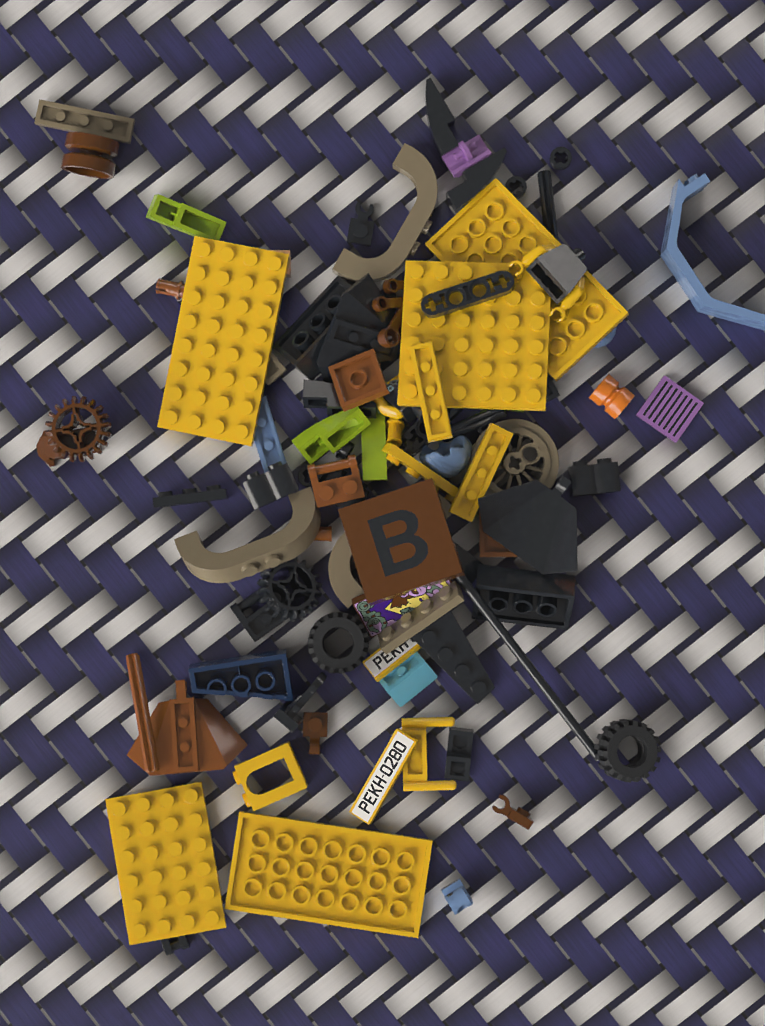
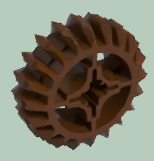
M72 396V404L67 399H63V408L58 404L54 406L58 411L57 414L49 412L48 415L54 419L53 422H45L46 426L52 427V430L45 431V435L53 436L47 443L48 445L57 444L53 448V452L59 453L62 450L60 456L62 459H66L70 454V461L75 462L78 455L80 462L83 463L85 462V454H87L89 459L93 460L95 457L92 451L95 450L98 454L103 453L99 445L108 446L109 443L104 441L103 438L104 436H112L110 432L105 431V429L111 428L112 424L103 422L109 418V414L103 413L100 415L104 407L99 405L95 408V400H90L87 405V397L82 396L80 403H78L77 397ZM80 410L91 412L97 423H85L82 415H80ZM72 412L70 423L60 428L64 417ZM78 422H80V426L86 427L84 430H80L79 437L77 433L71 431L77 428ZM97 431L94 440L84 447L87 435ZM60 436H72L77 449L67 447Z

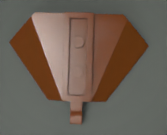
M176 680L177 699L159 702L150 716L159 770L148 774L155 776L224 770L248 746L247 743L207 698H187L186 680ZM138 736L127 756L145 771L140 737Z

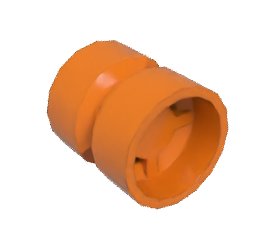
M608 374L589 398L598 406L604 405L605 412L616 419L635 395L625 387L619 388V382Z

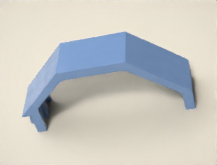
M705 173L700 177L697 174L693 175L684 184L678 179L672 187L660 254L661 258L697 312L765 331V314L713 299L678 249L677 237L682 204L704 190L703 188L710 182Z

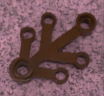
M394 278L385 280L382 285L386 294H393L398 290H404V280H396ZM380 296L374 298L372 307L376 312H382L388 308H399L389 326L382 329L377 337L379 344L385 348L396 346L400 341L398 329L402 324L403 297L386 298Z

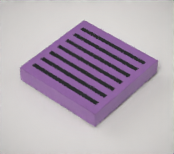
M664 375L636 416L676 443L704 403Z

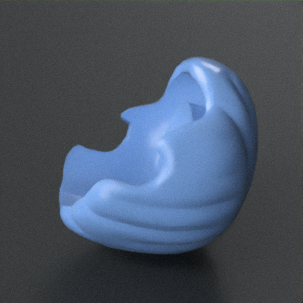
M460 435L450 443L439 442V448L436 450H432L425 445L422 448L419 459L423 465L442 478H452L458 475L468 464L472 454V444L467 437Z

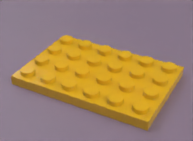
M202 782L105 799L129 945L226 928L227 924Z

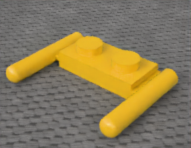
M453 717L401 718L402 730L419 741L403 768V791L455 790L457 783L454 780L427 781L426 727H452L455 725V719Z

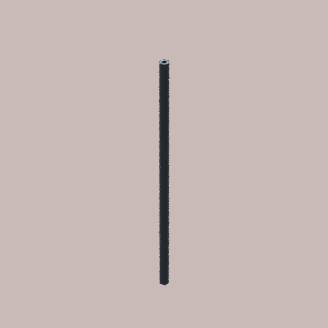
M465 575L455 578L593 759L598 761L594 755L598 753V750L594 749L593 741Z

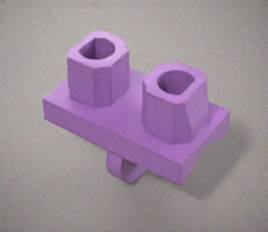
M477 135L465 143L464 141L459 142L457 148L442 156V160L455 178L462 176L463 171L492 154L481 136Z

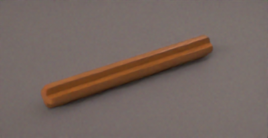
M137 653L126 655V663L145 771L152 773L159 770V763L140 656Z

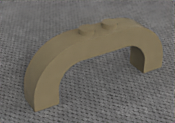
M404 143L393 162V169L407 176L413 182L417 191L416 202L391 246L381 256L362 258L345 248L343 249L332 271L348 281L356 283L369 273L374 282H379L395 274L403 266L410 254L415 255L421 244L418 242L419 237L422 233L426 235L433 223L430 221V218L436 206L438 193L434 170L429 161L418 150Z
M308 487L288 495L293 514L285 528L223 553L208 551L205 549L197 531L174 539L177 550L187 569L201 580L211 583H229L253 576L266 569L274 568L297 557L312 544L320 529L321 513L320 509L317 508L312 488Z
M439 494L447 519L452 514L448 512L451 504ZM344 532L332 549L328 572L330 583L336 596L348 609L352 605L351 599L364 594V590L351 574L350 560L352 552Z

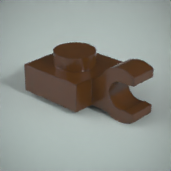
M303 712V737H310L309 754H320V737H327L328 713Z
M499 794L498 797L505 801V805L502 808L493 805L492 809L496 813L507 816L512 821L529 830L533 824V820L529 818L531 813L519 806L517 810L510 806L509 799L505 795Z

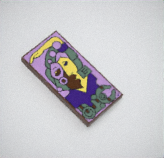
M448 580L433 586L416 588L403 596L373 606L367 603L365 594L354 597L351 600L372 638L378 635L385 627L398 621L405 613H409L418 607L422 601L438 593L442 587L448 586L452 581Z

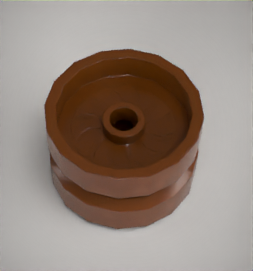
M68 132L66 134L65 147L71 152L63 155L61 168L82 176L112 179L115 175L116 165L109 159L118 156L120 144L113 139L95 134Z

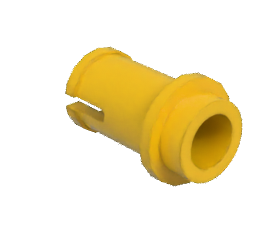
M389 418L386 421V443H392L397 447L401 446L402 430L405 426L402 418Z

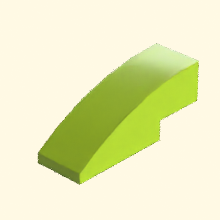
M159 194L154 195L146 215L148 219L188 235L219 241L226 225V221Z
M355 407L321 420L291 441L305 459L312 464L329 450L333 454L371 423L360 408Z
M376 409V418H367L371 424L361 431L363 481H387L386 453L382 451L386 444L385 416Z

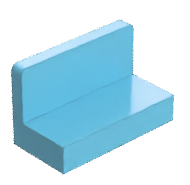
M417 651L379 682L399 707H402L437 679L438 676Z

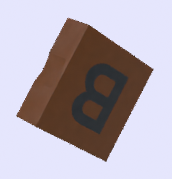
M432 478L338 509L369 605L373 606L403 596L416 588L433 586L465 575L455 542L451 537L446 522V515L435 481Z

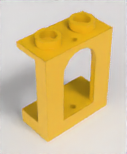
M289 741L242 763L235 764V771L232 772L237 785L242 784L245 793L242 794L246 806L252 807L253 811L308 788V783ZM284 758L293 781L263 794L252 793L247 782L249 774Z

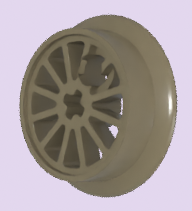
M507 419L495 423V425L513 433V435H518L519 438L515 452L512 451L509 442L507 447L509 454L504 453V459H501L502 465L497 468V470L504 469V472L494 482L491 481L485 496L502 491L496 484L506 474H509L506 489L510 488L513 475H515L518 485L522 484L519 476L520 473L529 482L534 481L524 469L540 472L541 475L538 481L551 489L558 475L559 456L549 434L537 424L527 420ZM486 430L479 436L473 447L471 454V462L484 437ZM523 437L532 441V443L525 444L520 448ZM530 447L536 450L537 456L535 460L528 461L524 458L523 452L525 448ZM511 457L514 460H520L518 470L514 467L509 468L508 464L511 462ZM542 458V469L531 466L536 464L539 461V459Z

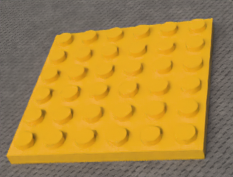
M405 260L398 406L421 407L409 346L433 341L447 408L546 411L551 297L527 272L528 265L523 268V274L520 277L514 278L515 286L511 293L437 318H429L424 315L421 308L422 299L426 295L498 271H508L514 276L521 269L519 266H513L509 270L510 263ZM504 277L500 278V283L492 285V281H489L491 293L495 292V286L501 285L502 288H506L510 280L505 281ZM481 284L473 288V294L477 297L485 295L487 288ZM454 292L449 297V301L452 304H459L463 300V295L459 292ZM445 296L441 297V303L435 304L434 301H430L426 309L430 308L431 311H435L436 306L442 303L444 308H447Z

